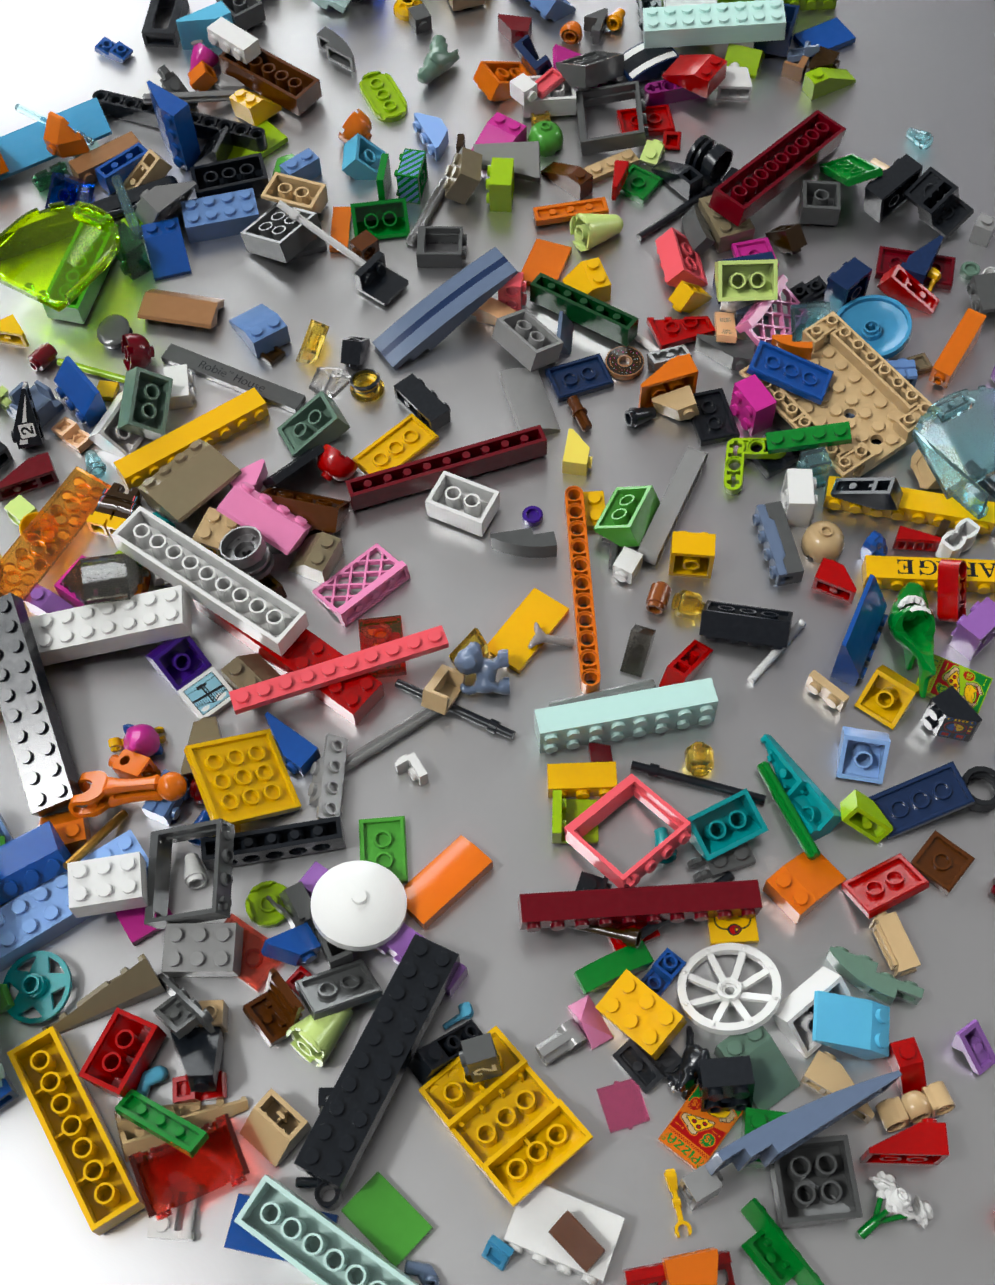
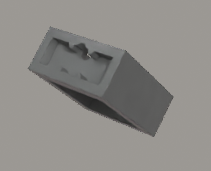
M418 226L417 267L462 268V262L466 260V248H463V246H467V234H463V226ZM427 243H458L457 253L426 252Z

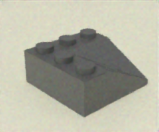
M276 203L240 234L247 252L287 263L299 252L303 251L312 241L316 240L318 236L296 220H291L288 214L276 207L278 204ZM296 208L302 216L322 229L317 213Z
M848 1135L811 1138L769 1165L780 1228L810 1226L863 1217Z

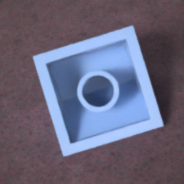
M843 726L838 749L836 777L882 784L891 743L889 734Z

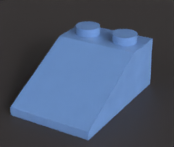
M263 304L229 320L231 326L257 359L260 358L261 353L267 354L274 350V346L281 347L291 342L287 325L277 313Z

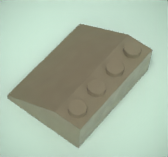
M199 439L192 442L185 451L177 454L167 465L162 466L152 477L145 479L143 484L138 487V490L149 507L180 524L242 474V472L211 444Z

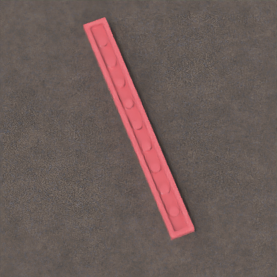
M440 625L230 691L229 695L237 715L448 648L449 643L443 627Z

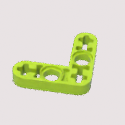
M732 438L727 442L725 491L731 495H736L742 491L745 459H781L786 455V452L768 454L766 452V438ZM737 445L739 446L737 456H734L733 449ZM754 445H760L762 446V450L759 452H753L751 450V447ZM736 462L740 464V468L731 470L729 465ZM732 476L736 479L735 487H731Z

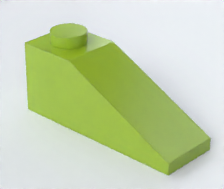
M819 67L805 73L802 91L812 101L854 84L856 79L846 69Z

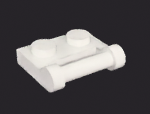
M155 1183L147 1238L194 1241L195 1232H192L197 1198L198 1195H201L202 1186ZM185 1194L187 1195L183 1228L182 1231H176L181 1196Z

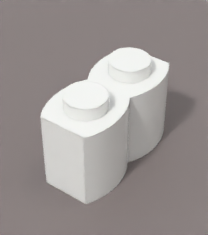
M970 518L961 520L954 530L947 532L942 537L935 556L938 558L958 559L961 552L971 548L980 530V526Z

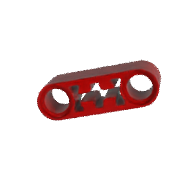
M941 559L938 565L937 617L939 621L957 623L962 615H966L967 564L964 560Z

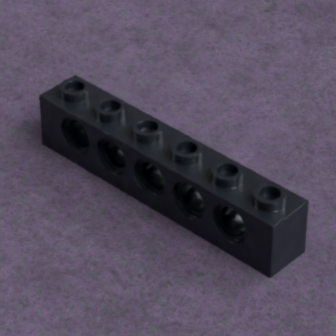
M337 816L235 833L233 866L346 848L341 818ZM216 836L200 839L202 862L207 871L214 870Z

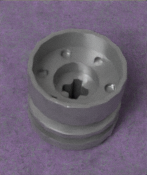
M252 526L237 527L229 531L220 541L219 550L222 558L255 580L263 579L273 568L274 558L261 532L257 528Z

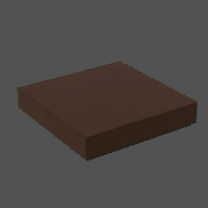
M935 830L910 863L929 883L948 895L975 858Z

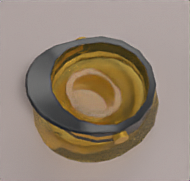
M361 369L356 371L350 378V392L359 401L372 402L383 394L384 383L378 372L372 369Z

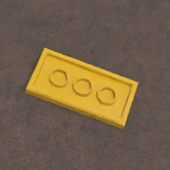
M411 413L352 458V460L366 475L412 462L439 441V436Z
M533 588L486 645L484 652L495 658L499 650L508 649L509 668L520 674L544 644L541 643L531 649L528 648L531 639L535 635L534 623L537 622L546 634L551 635L568 615L569 608L538 589Z

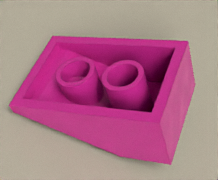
M497 112L486 123L475 144L527 142V126Z

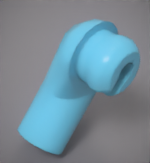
M158 1065L144 1071L136 1091L148 1097L151 1086L162 1082L168 1077V1069Z

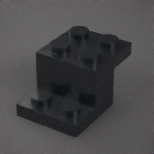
M931 166L903 193L907 200L918 207L919 219L941 236H944L945 239H948L974 213V209L960 199L958 186Z

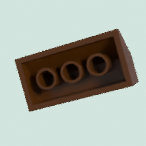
M274 486L260 492L269 495L276 504L289 508L290 513L295 516L305 518L308 521L307 523L312 526L310 531L317 529L330 535H334V533L342 529L350 506V501Z

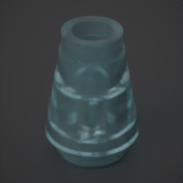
M912 127L907 130L905 135L906 138L921 150L928 149L934 140L930 132Z
M88 450L84 454L86 473L94 479H99L105 475L106 465L94 450Z

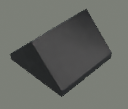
M227 126L206 142L194 166L228 159L233 149V144Z

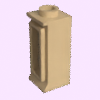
M884 911L874 916L869 928H874L872 932L890 970L894 971V978L897 979L916 972V967L921 966V963L896 911L889 914L887 911Z

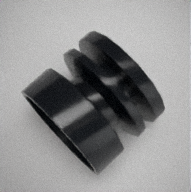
M703 135L691 146L685 164L691 165L704 176V181L713 184L721 180L728 171L733 159V152L726 146L717 144V141L709 136Z

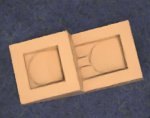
M66 416L51 428L56 436L80 454L94 443L88 438L90 434L80 429L76 422Z

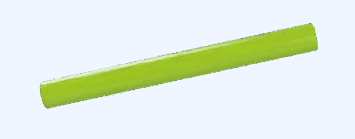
M58 358L57 365L61 366L64 359ZM74 362L83 373L120 383L125 382L124 375Z

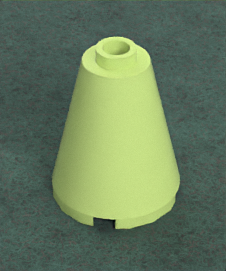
M578 213L572 216L570 221V235L574 234L575 238L573 244L581 252L588 251L619 234L623 228V220L616 214Z
M352 1008L314 1020L311 1014L291 1026L286 1031V1036L288 1038L291 1035L293 1041L290 1044L299 1055L309 1063L313 1060L319 1062L316 1066L321 1067L326 1063L353 1016Z

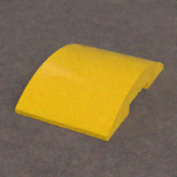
M494 1026L487 1033H491L503 1075L473 1083L471 1075H465L460 1057L458 1056L420 1087L418 1091L474 1164L514 1208L589 1143L593 1136L560 1098L558 1099L532 1070L527 1060L500 1029Z

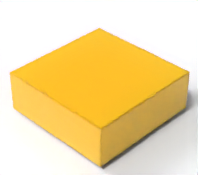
M99 380L97 389L103 401L113 402L120 388L119 383Z

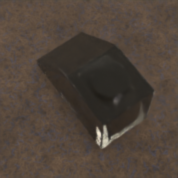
M634 625L630 632L620 671L642 677L656 630Z

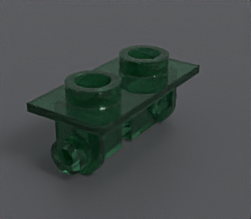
M59 161L57 164L50 166V172L44 169L34 173L31 181L39 192L72 177L67 170L65 162L61 163Z

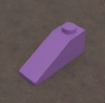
M37 583L23 598L29 611L35 615L75 608L54 592Z

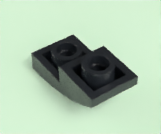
M817 276L806 284L803 281L792 287L790 291L804 305L825 296L824 291L827 288V284L820 276Z

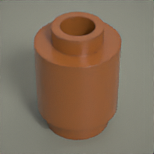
M658 581L651 585L646 600V609L650 613L659 615L666 610L672 592L667 583Z

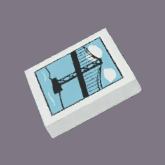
M212 666L179 689L177 693L200 720L203 717H214L232 704L229 692L233 691V689Z

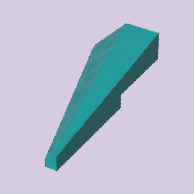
M764 734L761 742L765 744L769 754L767 759L772 763L775 775L812 839L816 841L831 833L842 821L841 812L771 735Z

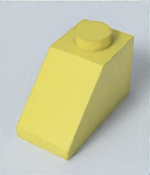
M569 428L562 461V473L586 476L588 468L591 469L593 463V456H590V447L573 429Z

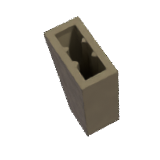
M216 716L203 717L199 721L193 722L188 745L222 738ZM185 755L181 767V775L191 783L195 778Z

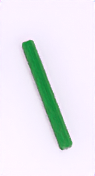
M766 761L761 762V764L757 765V770L807 858L811 860L820 856V851L770 764Z

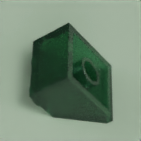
M124 222L120 223L114 243L117 250L115 254L121 262L120 269L123 274L129 275L132 280H135L151 271L152 268L144 243Z

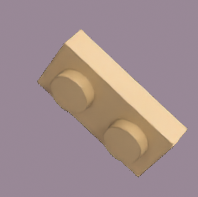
M813 670L808 675L806 686L811 693L819 695L828 706L837 709L839 712L846 707L850 696L816 670Z

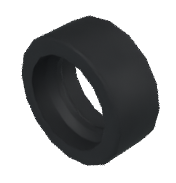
M975 766L968 769L962 776L967 788L971 779L980 778L990 783L995 791V770L991 768ZM995 794L991 800H981L972 795L975 804L967 807L976 812H989L995 809Z

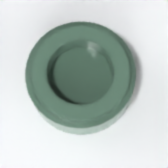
M971 261L963 263L960 269V276L966 280H971L974 275H979L980 266Z

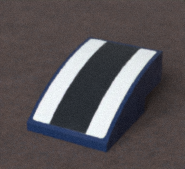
M644 42L639 43L623 53L624 76L629 82H642L660 78L662 71H666L679 55L673 47L644 49Z

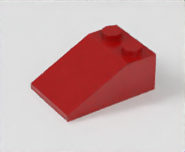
M713 54L680 55L662 74V78L707 99L725 79L727 60Z
M935 1118L922 1119L921 1122L868 1148L860 1157V1163L938 1165L949 1156L946 1123H938Z

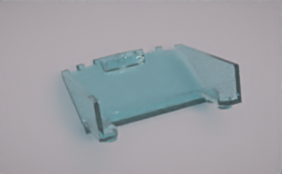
M983 385L979 386L978 390L969 391L968 389L954 392L935 402L918 419V423L912 433L914 441L946 499L953 497L978 520L987 515L989 494L977 483L995 474V388H986Z

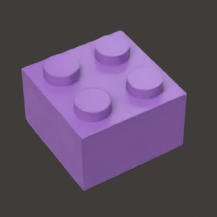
M986 597L982 602L977 601L970 609L971 613L968 616L962 615L956 623L957 627L951 633L953 638L949 645L969 661L995 637V602L989 597Z

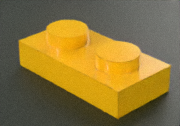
M604 491L583 492L587 531L594 530L593 528L605 508Z

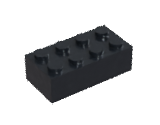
M261 153L190 167L192 179L197 183L195 186L197 198L253 188L255 197H260L269 183Z

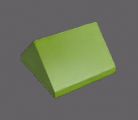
M729 43L725 60H727V66L737 62L740 67H747L750 78L755 79L765 53L762 50Z

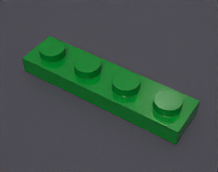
M848 421L767 432L766 440L768 454L851 444L852 436Z
M132 1088L115 1107L117 1114L191 1158L196 1155L209 1139L206 1131Z

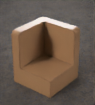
M802 56L798 64L784 61L781 77L801 82L806 73L809 57Z

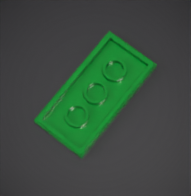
M854 154L819 165L820 172L847 187L883 175L882 168Z

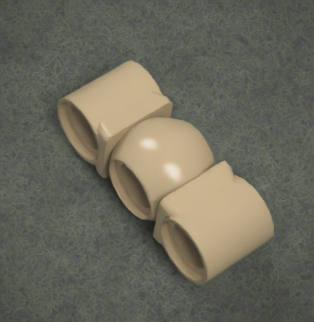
M937 1081L922 1087V1091L913 1090L905 1093L901 1098L896 1096L895 1098L885 1099L878 1103L875 1108L886 1132L891 1133L908 1127L909 1122L915 1124L921 1122L922 1119L929 1118L930 1115L933 1118L949 1113L955 1108V1104L944 1082Z

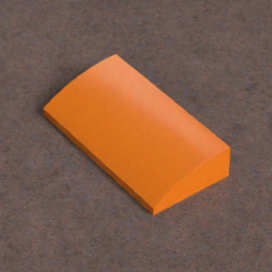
M462 835L459 836L404 886L407 897L406 912L426 930L493 868V861Z

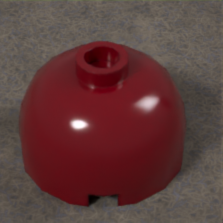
M128 333L122 335L121 350L125 355L123 363L126 371L135 367L146 369L151 363V357L155 355L153 345L150 346L148 340L140 334Z

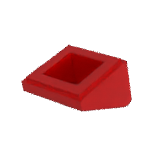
M663 132L665 150L680 151L682 132Z

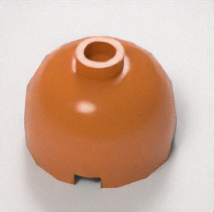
M357 109V113L354 111L342 126L345 129L343 134L339 132L338 138L344 143L348 142L357 133L370 140L372 134H370L372 123L364 112Z

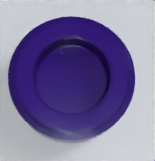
M537 506L525 508L522 513L523 523L529 527L539 526L543 521L542 510Z

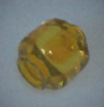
M681 590L674 595L671 609L674 610L675 615L678 617L694 620L698 615H702L705 603L702 602V597L699 593Z
M695 742L686 748L684 752L685 769L695 777L707 776L714 769L713 749L703 742Z

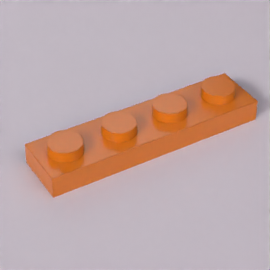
M605 197L533 208L536 226L571 221L572 216L578 213L609 214Z

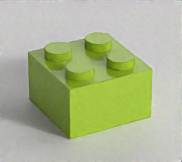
M492 157L491 165H488L487 177H490V179L486 178V190H489L486 194V203L490 204V211L512 212L514 158Z

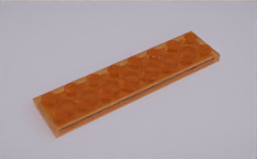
M75 467L0 559V597L13 593L25 602L36 584H39L87 523L86 520L89 514L93 515L104 488L110 489L111 486L81 468Z

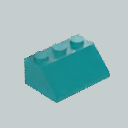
M747 788L686 818L691 822V838L689 841L706 861L768 831Z

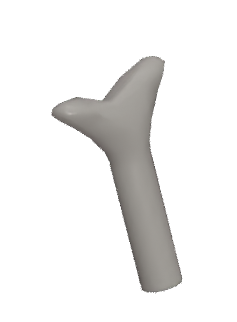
M537 622L534 623L535 635L528 645L529 649L541 643L567 647L574 646V639L546 634Z

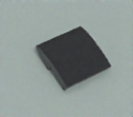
M779 427L769 432L781 431V429ZM754 445L751 447V450L759 452L762 450V446ZM798 450L786 452V455L781 459H751V461L768 479L795 464L803 455Z
M631 1039L612 1055L645 1094L649 1093L666 1078L665 1072L672 1073L678 1068L682 1060L678 1053L669 1045L655 1061Z

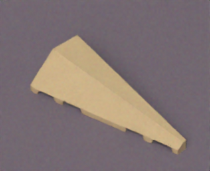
M246 1096L229 1103H225L224 1099H217L216 1104L202 1105L201 1101L162 1105L201 1129L249 1109ZM114 1111L125 1162L168 1144Z

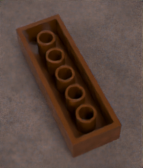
M260 48L261 54L247 65L225 52L218 56L223 74L237 79L249 89L298 116L322 97L320 80L262 48Z

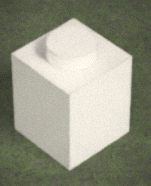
M522 73L510 81V96L521 105L526 106L537 99V83Z
M624 546L613 564L612 576L620 582L632 584L642 567L643 554Z

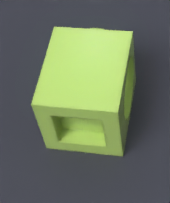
M18 495L4 507L9 518L18 526L24 516L32 512H38L21 495Z

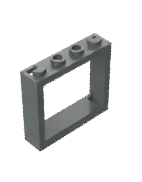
M639 81L591 88L587 91H576L582 156L645 146L646 137H649L648 126H644L647 124L646 113H642L646 111L645 100L641 101V99H644L643 89L639 88ZM630 99L636 100L639 130L588 139L585 107Z
M220 818L151 832L147 877L148 907H145V925L164 929L166 923H200L230 918L235 837L234 824ZM216 835L212 908L168 915L172 843Z

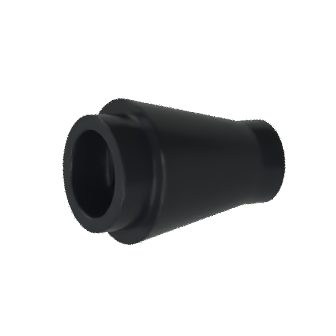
M654 407L629 408V410L625 411V421L628 426L637 427L656 417Z

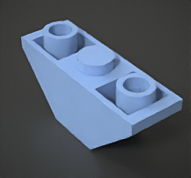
M414 113L413 128L415 132L420 134V139L423 144H426L429 154L433 155L436 162L440 161L449 144L447 127L441 118Z

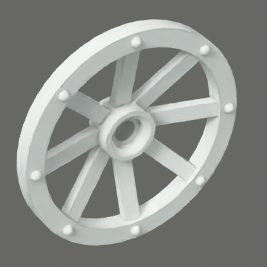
M720 943L700 950L686 962L678 977L677 992L683 1012L695 1025L714 1034L740 1035L761 1027L775 1014L781 1001L782 984L777 967L760 950L740 943ZM738 955L731 978L725 977L716 959L717 956ZM746 957L756 961L764 968L745 981L739 982ZM708 960L719 983L717 985L692 973L698 966ZM770 976L773 985L771 995L744 992ZM691 982L716 994L688 1000L687 984ZM740 1001L767 1004L758 1014L751 1017ZM721 1002L712 1020L704 1017L694 1009ZM729 1006H733L743 1020L735 1023L721 1022Z

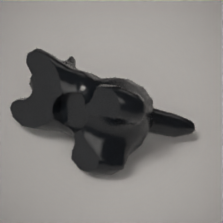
M691 1026L686 1027V1048L683 1052L679 1068L675 1072L664 1073L671 1090L681 1092V1098L684 1101L689 1098L696 1088L698 1060L711 1059L708 1049L694 1044V1032Z

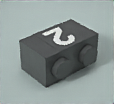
M491 1033L461 1041L463 1050L458 1052L465 1075H471L473 1083L503 1075Z

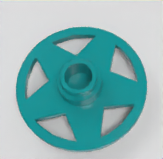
M48 951L31 952L18 959L7 972L3 984L8 985V988L12 984L19 991L14 999L15 1006L7 1010V1012L14 1019L25 1024H41L54 1018L66 1005L72 990V975L67 963L58 955ZM35 958L29 972L17 970L26 961ZM50 958L59 963L64 973H51ZM65 988L62 999L54 1007L53 994ZM34 1007L42 1017L26 1018L20 1015Z

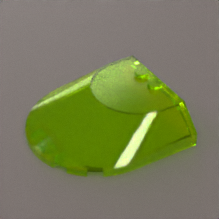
M64 201L50 203L49 208L41 211L38 208L30 210L0 233V283L60 312L69 306L113 261L120 244L118 227L106 211L83 202H76L75 205H65Z

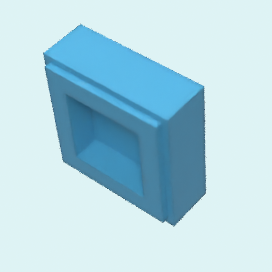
M492 1235L481 1256L501 1271H504L515 1250L495 1235Z

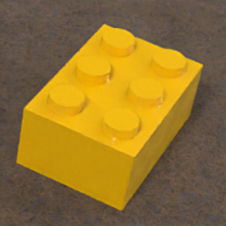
M627 969L595 1006L600 1014L655 1061L687 1023L682 1014Z

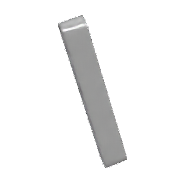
M689 446L686 449L637 552L643 554V561L653 565L658 564L704 468L708 453Z

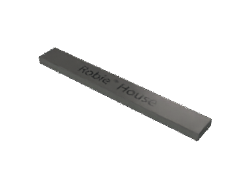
M172 343L161 356L162 361L173 366L187 364L189 372L192 371L193 374L241 393L255 388L265 402L292 413H296L306 401V397L303 394Z

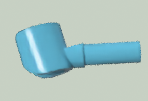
M469 1002L458 1005L460 1014L455 1015V1017L442 1025L445 1030L458 1021L468 1020L473 1017V1008Z

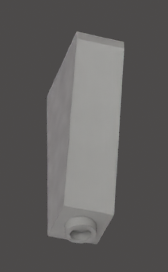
M539 141L473 144L474 151L482 154V170L487 171L488 165H491L492 157L514 158L515 178L541 183Z

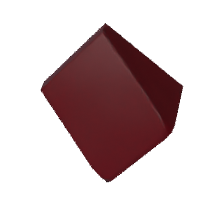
M588 743L590 762H613L611 745Z

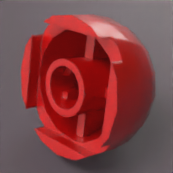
M325 444L323 446L325 451L317 456L318 468L323 472L321 476L329 482H332V480L342 482L350 479L356 472L358 465L348 456L342 455L336 448Z

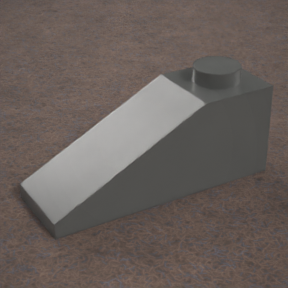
M697 334L695 350L731 370L741 371L750 365L755 349L753 341L737 339L736 343L717 342L716 336Z

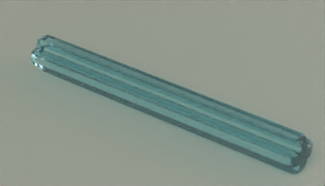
M118 174L112 176L111 179L132 236L136 241L142 240L144 236L123 180Z

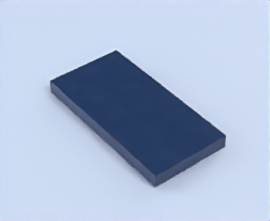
M953 761L868 797L875 802L893 826V831L886 836L888 840L975 804V800Z

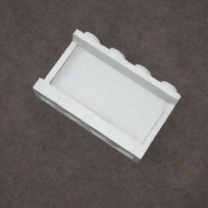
M540 1184L516 1205L504 1237V1243L515 1250L514 1253L522 1255L524 1251L532 1254L531 1259L540 1264L546 1265L548 1261L557 1265L556 1270L571 1276L572 1272L582 1276V1281L590 1285H597V1282L603 1284L625 1218ZM567 1210L605 1249V1254L587 1273L548 1232Z

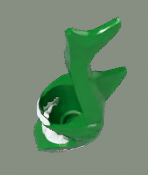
M908 582L903 586L893 602L889 613L888 627L893 638L903 646L906 669L910 670L915 659H917L919 693L921 698H926L929 681L936 675L934 663L935 619L928 606L924 589L918 583Z

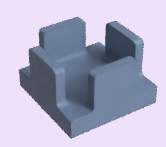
M36 380L34 382L35 385L30 388L41 428H43L64 406L62 402L54 397L52 390L48 386ZM23 382L9 393L13 403L9 405L6 411L14 419L16 418Z

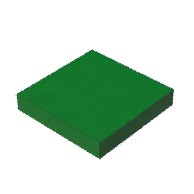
M387 153L381 154L376 178L379 201L388 200L392 181L389 154Z
M632 164L629 167L628 176L619 194L644 205L663 184V178Z

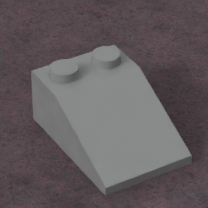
M189 181L155 186L151 190L146 189L141 193V199L136 204L135 216L143 224L163 221L181 207V201L189 200L197 183Z

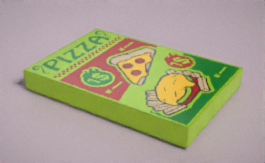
M934 654L936 675L929 681L926 696L933 698L953 686L978 714L993 678ZM919 677L916 682L917 686H919Z

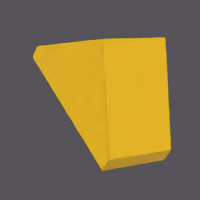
M12 314L1 319L0 342L28 347L29 343L14 315Z

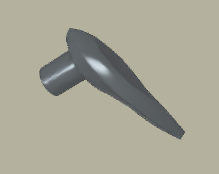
M603 537L602 542L610 543L609 569L611 570L619 546Z

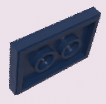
M600 353L545 369V375L558 403L567 401L573 395L580 397L614 387V381Z

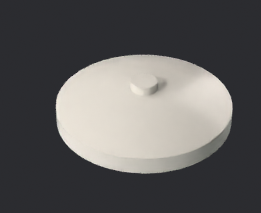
M349 861L331 868L318 880L311 896V917L316 929L328 942L345 950L366 951L386 944L400 931L406 917L407 897L402 883L389 869L374 862Z

